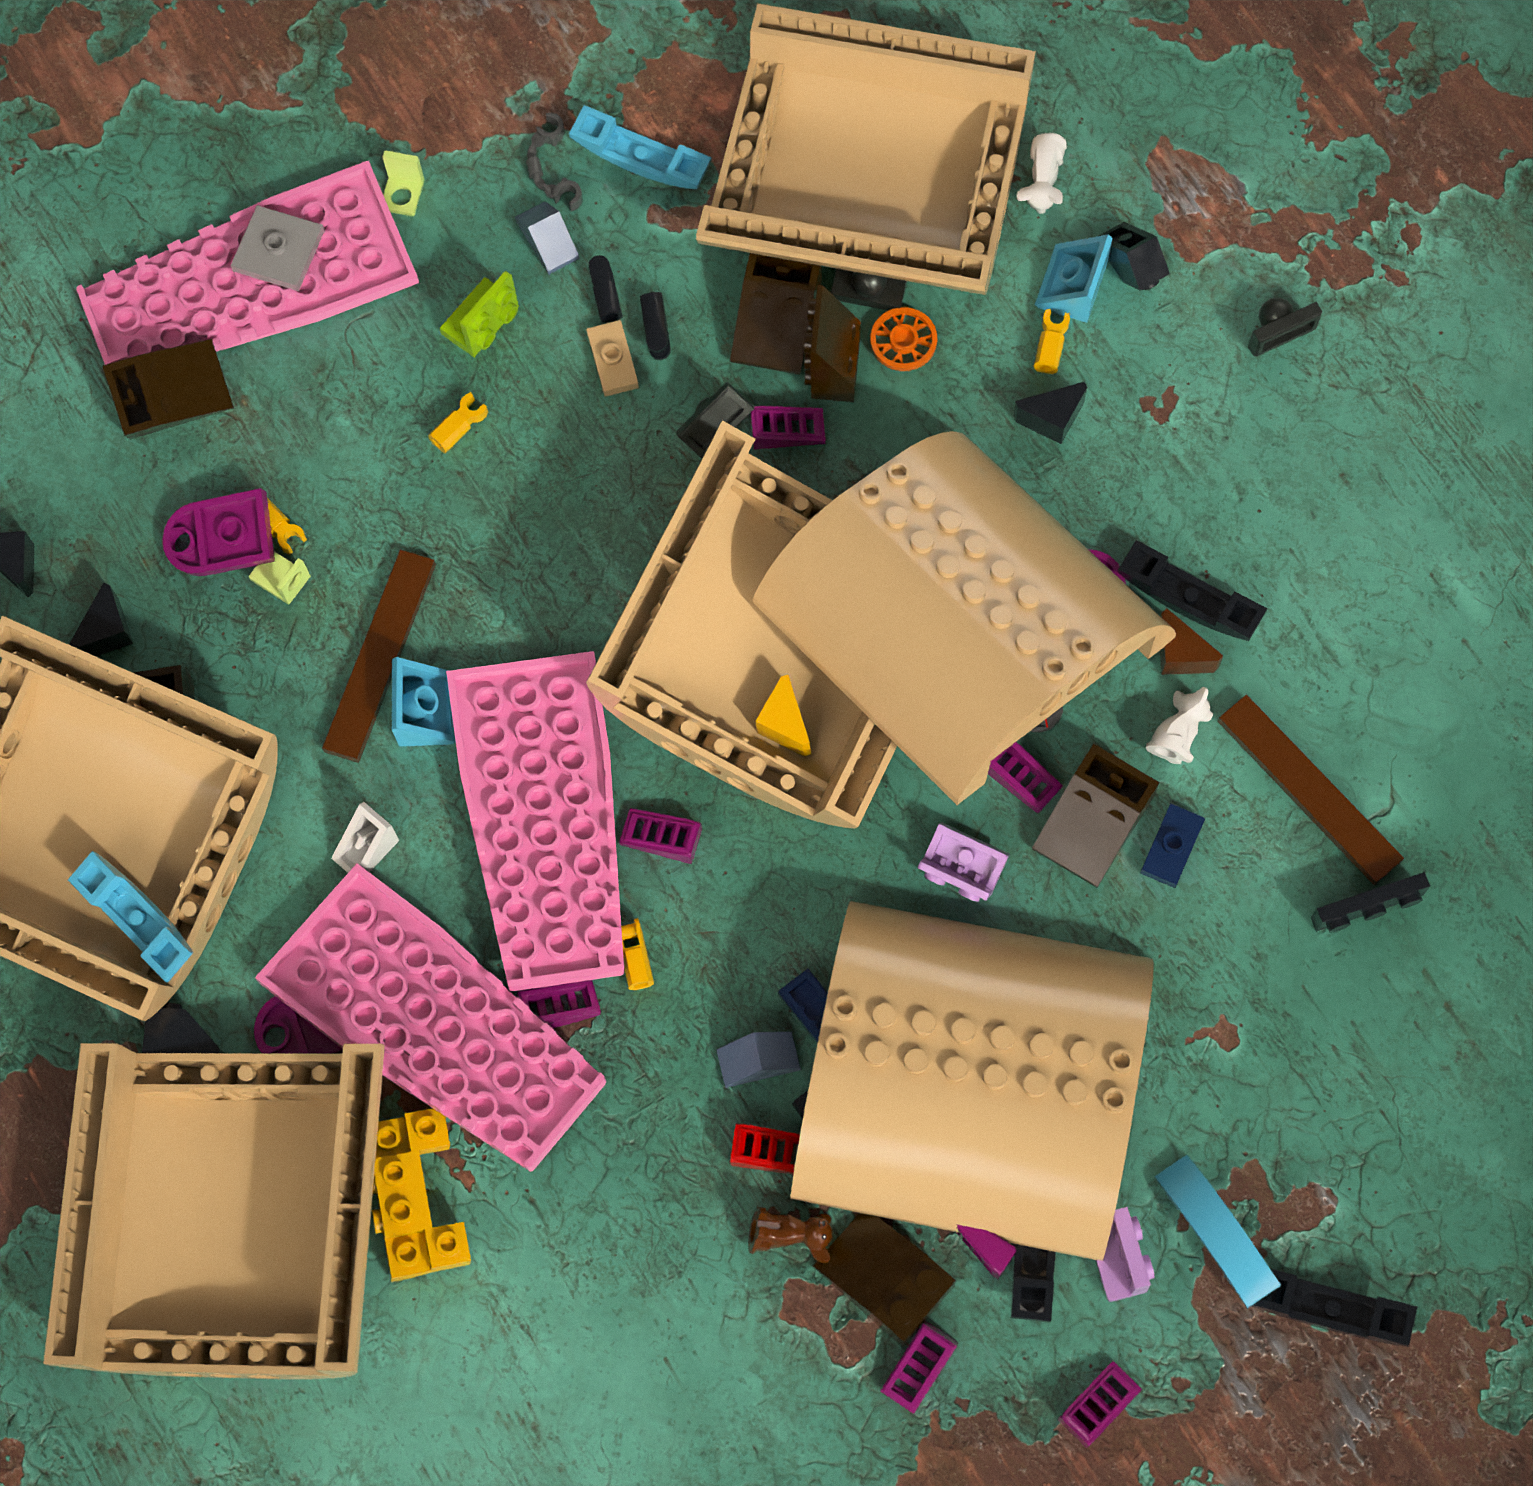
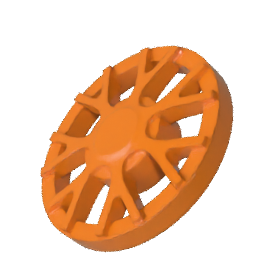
M908 307L894 308L883 313L875 321L870 334V345L874 356L884 366L896 371H911L925 365L934 355L937 347V331L931 319L923 312ZM902 315L901 319L898 320L896 316ZM905 315L916 318L913 326L903 324ZM890 318L897 325L891 331L884 325V322ZM928 327L931 334L918 338L917 331ZM876 336L889 337V343L876 344ZM918 344L929 348L925 355L915 350ZM890 349L897 353L892 361L884 356ZM910 353L914 362L903 363L902 354Z

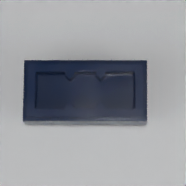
M1170 803L1140 874L1176 888L1205 818Z
M807 968L780 989L778 995L818 1044L828 992Z

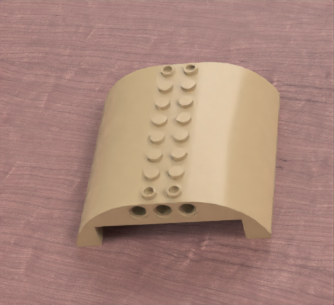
M757 3L750 30L749 65L712 205H704L696 234L697 242L708 246L986 295L995 263L1013 179L1036 51Z
M722 420L586 684L595 698L608 711L637 733L737 789L792 814L828 825L856 829L859 827L897 745L753 603V597L759 584L781 551L832 500L749 454L755 438ZM784 675H789L810 742L811 755L805 757L757 732L755 721L780 677Z
M954 431L927 437L910 446L832 500L781 551L765 574L753 597V603L956 805L985 784L990 762L1137 649L1149 659L1176 636L1175 630L979 447L963 433Z
M2 616L0 619V657L2 658L0 662V956L135 1018L147 1021L176 993L201 956L247 860L272 793L278 759L276 735ZM92 851L102 856L135 884L172 922L193 951V954L169 982H165L140 956L143 952L100 907L91 905L68 881L70 876Z
M850 901L839 939L800 1132L790 1199L959 1232L956 1225L958 1224L987 1230L1009 1243L1103 1261L1115 1214L1134 1111L1150 1009L1154 970L1153 959Z
M81 1043L43 1364L102 1372L180 1377L327 1379L357 1374L385 1046L383 1044H343L342 1054L135 1053L118 1043Z

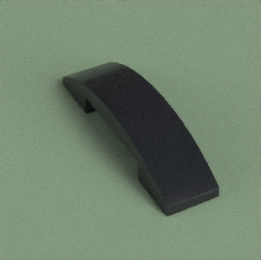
M1137 540L1118 569V573L1127 581L1171 610L1203 626L1238 639L1250 641L1268 609L1235 591L1231 596L1169 564L1168 556Z
M1015 1244L1011 1318L1051 1323L1056 1252Z
M1274 1269L1270 1270L1280 1283V1287L1252 1305V1307L1315 1327L1409 1347L1418 1309L1417 1306L1377 1296L1376 1299L1298 1279L1297 1275Z

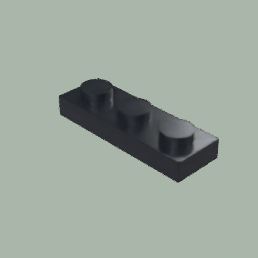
M1425 872L1316 908L1311 916V920L1316 932L1328 928L1329 933L1337 932L1351 925L1350 920L1364 916L1365 921L1386 914V908L1399 904L1401 909L1420 903L1423 900L1421 896L1426 893L1430 884Z

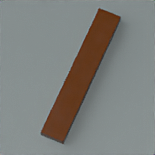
M400 549L322 749L325 753L357 763L360 762L392 679V659L395 657L400 658L435 569L436 563L434 559Z
M1247 694L1219 717L1217 722L1374 886L1403 861L1404 857Z

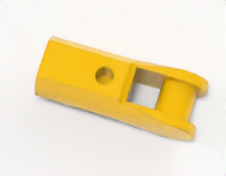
M635 918L634 923L621 926L624 971L628 989L633 991L648 988L654 984L639 919ZM638 938L640 945L625 948V940Z

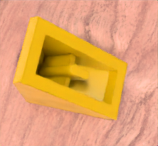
M789 675L781 676L755 721L757 732L804 757L811 755L810 742Z

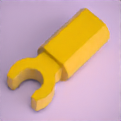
M1046 309L1042 321L1044 331L1040 334L1034 369L1037 372L1053 375L1058 371L1065 340L1063 334L1068 330L1070 314L1065 312L1063 321L1055 324L1050 320L1051 309Z
M471 392L462 397L460 408L457 411L453 410L428 435L432 444L445 454L471 429L470 425L472 423H478L487 417L488 409L485 404L475 411L469 410V407L475 402L474 395Z
M267 497L272 537H277L281 549L290 555L293 551L287 543L288 538L297 536L303 542L307 538L303 529L298 525L290 524V519Z

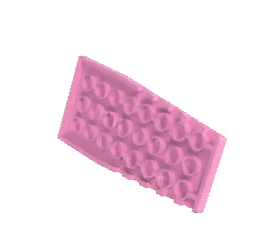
M368 160L267 198L229 216L231 221L214 228L213 224L198 230L200 235L184 243L176 240L167 245L168 250L149 259L147 255L135 259L136 265L117 274L115 270L103 274L104 280L86 288H83L81 284L77 286L76 290L104 364L107 365L136 355L209 339L213 340L217 352L321 321L418 284L419 280ZM257 205L322 224L324 227V234L299 291L233 272L231 268V263Z
M594 651L446 671L460 777L510 991L608 978L624 974L610 750L603 705L595 698L586 684L596 664Z
M358 863L255 977L258 983L342 1049L343 1044H383L385 1046L382 1073L384 1077L530 1172L539 1165L606 1084V1079L601 1072L596 1071L576 1049L571 1048L562 1040L553 1028L539 1019L519 997L516 998L505 988L496 976L483 968L476 958L451 935Z

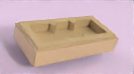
M621 320L587 328V335L604 397L639 388Z

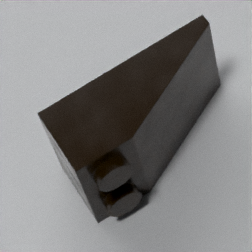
M859 1213L827 1249L830 1255L829 1262L822 1263L817 1261L813 1265L816 1271L902 1347L949 1294L956 1283V1280L927 1254L877 1216Z

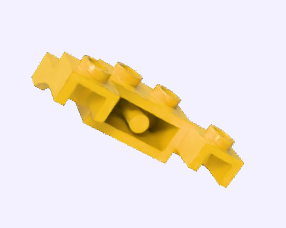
M433 1108L404 1113V1117L378 1121L372 1194L377 1196L379 1209L372 1210L375 1234L383 1232L391 1282L467 1266L471 1263L464 1222L432 1227L420 1155L450 1149L446 1118Z

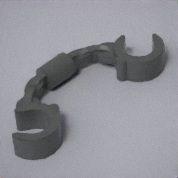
M546 113L547 122L556 125L558 128L554 132L548 133L540 127H536L537 132L531 137L532 144L527 151L528 159L526 160L529 177L533 179L539 189L545 192L547 197L555 199V203L559 202L563 193H575V197L569 202L570 211H574L581 206L583 201L580 186L566 178H562L561 182L557 185H547L541 178L543 171L540 160L536 157L537 147H541L545 143L556 146L557 142L565 134L562 118L555 113Z

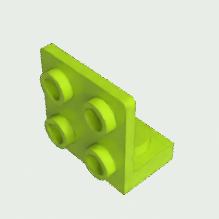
M504 271L495 283L484 277L440 327L441 335L472 357H475L481 349H487L494 341L496 332L504 323H510L518 312L519 304L512 275Z

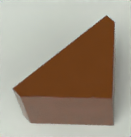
M1166 608L1162 612L1161 618L1175 630L1176 636L1160 650L1161 675L1214 673L1219 668L1223 655Z

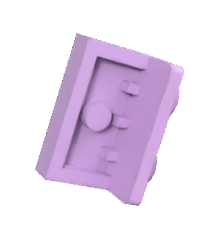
M941 822L934 833L924 858L920 860L917 868L925 872L924 877L939 885H945L948 882L960 888L958 891L960 895L979 902L980 898L987 900L992 895L1010 854Z
M1128 1207L1115 1210L1103 1261L1096 1260L1104 1291L1109 1302L1146 1293L1151 1285L1150 1279L1155 1278L1151 1260L1148 1255L1142 1256L1138 1241L1143 1239L1140 1223L1136 1216L1130 1217Z

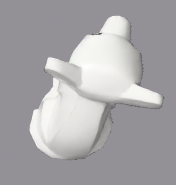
M1043 133L1033 138L1030 156L1034 162L1032 167L1034 183L1020 189L1017 193L1018 201L1027 200L1030 207L1037 210L1039 214L1045 213L1046 209H1049L1054 203L1061 204L1063 201L1061 191L1053 187L1058 176L1059 166L1063 164V156L1067 148L1066 140L1061 135Z
M1202 687L1195 693L1184 694L1178 690L1175 691L1173 704L1179 712L1167 718L1158 726L1151 741L1146 744L1148 752L1173 764H1181L1182 761L1192 762L1194 757L1190 752V746L1198 734V723L1200 721L1208 722L1213 716V713L1210 711V703L1207 700L1208 689Z

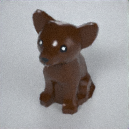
M759 1207L751 1221L748 1251L754 1254L756 1251H768L771 1248L804 1243L810 1250L813 1258L819 1262L828 1263L830 1255L826 1247L832 1240V1228L830 1226L832 1218L828 1214H819L804 1222L790 1215L771 1214L767 1212L766 1208Z

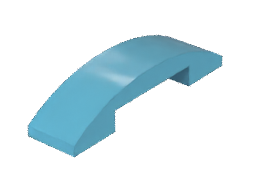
M585 105L569 133V137L578 144L612 164L642 177L681 188L698 189L712 161V157L679 144L676 150L616 125L615 117Z
M92 851L68 879L91 905L100 907L143 952L140 956L165 982H169L193 954L184 937L165 914L135 884L98 853Z
M1185 1155L1155 1176V1179L1174 1206L1182 1213L1221 1268L1225 1278L1247 1309L1280 1287V1283L1248 1235L1188 1155Z

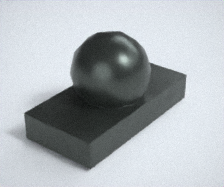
M836 269L831 294L841 302L889 311L902 306L907 281Z
M1279 297L1269 299L1259 310V319L1262 327L1252 332L1248 348L1253 356L1257 357L1316 330L1322 315L1321 308L1317 302H1314L1294 312L1293 306L1287 300Z
M726 382L712 397H707L699 402L695 413L676 431L677 437L699 457L703 458L722 420L736 427L754 410L753 405L732 385Z

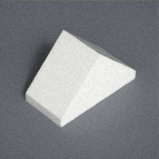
M363 802L359 804L331 859L346 872H349L358 863L370 873L398 843L399 839L392 825Z

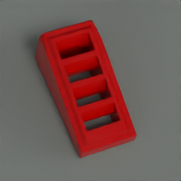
M736 1123L730 1158L731 1166L794 1175L795 1165L791 1164L793 1143L799 1144L800 1134ZM746 1137L754 1138L751 1157L744 1155ZM762 1139L769 1140L767 1159L759 1158ZM778 1141L785 1142L783 1162L775 1161Z

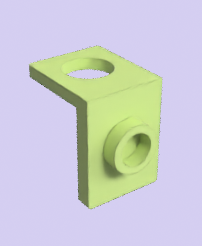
M385 150L383 161L388 174V181L383 196L388 208L392 213L415 216L425 180L418 156ZM396 190H408L411 193L410 201L404 205L393 203L391 197Z
M274 551L275 562L257 565L249 575V578L252 582L289 605L311 576L303 560L298 558L293 564Z

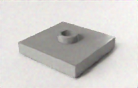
M257 205L231 263V268L233 272L299 291L324 234V227L322 224Z

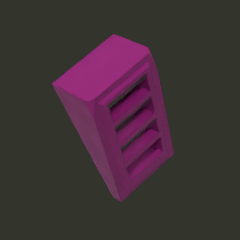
M753 407L751 422L752 435L755 438L753 443L754 450L826 444L823 408ZM813 419L814 434L807 433L806 420ZM799 420L800 433H793L792 421ZM777 422L785 423V432H778ZM763 423H770L771 432H763Z
M1017 742L990 762L988 775L1037 814L1042 811L1063 787L1054 776ZM1006 752L1011 757L1001 766L997 761ZM1018 762L1023 767L1012 777L1008 772ZM1031 772L1034 778L1024 788L1020 782ZM1042 781L1047 786L1035 798L1031 792Z
M630 808L619 845L692 864L701 836L702 824L701 822ZM637 820L644 822L639 839L632 838ZM652 824L658 825L654 842L647 841ZM665 829H672L668 844L661 843ZM680 832L686 833L682 847L676 846Z
M593 980L517 991L516 998L519 997L529 1009V1005L535 1003L538 1018L544 1023L546 1022L553 1029L601 1014ZM575 992H582L585 1008L579 1009ZM566 995L570 1011L564 1012L560 996ZM551 999L554 1014L548 1015L545 1000Z
M956 1224V1228L959 1231L956 1232L957 1235L991 1275L999 1280L1014 1257L1016 1248L995 1233Z
M925 1320L880 1392L914 1414L956 1349L958 1342ZM924 1337H927L945 1350L940 1355L921 1341ZM918 1351L936 1363L933 1369L912 1356L914 1352ZM909 1365L927 1377L924 1383L903 1370L905 1366ZM899 1378L918 1392L915 1397L894 1384Z
M1112 1361L1057 1420L1088 1448L1140 1393L1142 1388ZM1110 1375L1128 1391L1124 1397L1106 1381ZM1099 1387L1117 1403L1113 1409L1095 1392ZM1088 1398L1106 1414L1103 1420L1085 1404ZM1078 1409L1096 1426L1092 1431L1074 1415Z

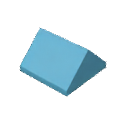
M1107 234L1055 244L1035 306L1042 310L1051 309L1052 313L1062 316L1066 312L1070 314V318L1087 323L1108 263L1113 238Z
M399 657L392 659V732L399 747L450 745L456 743L446 671L449 670Z

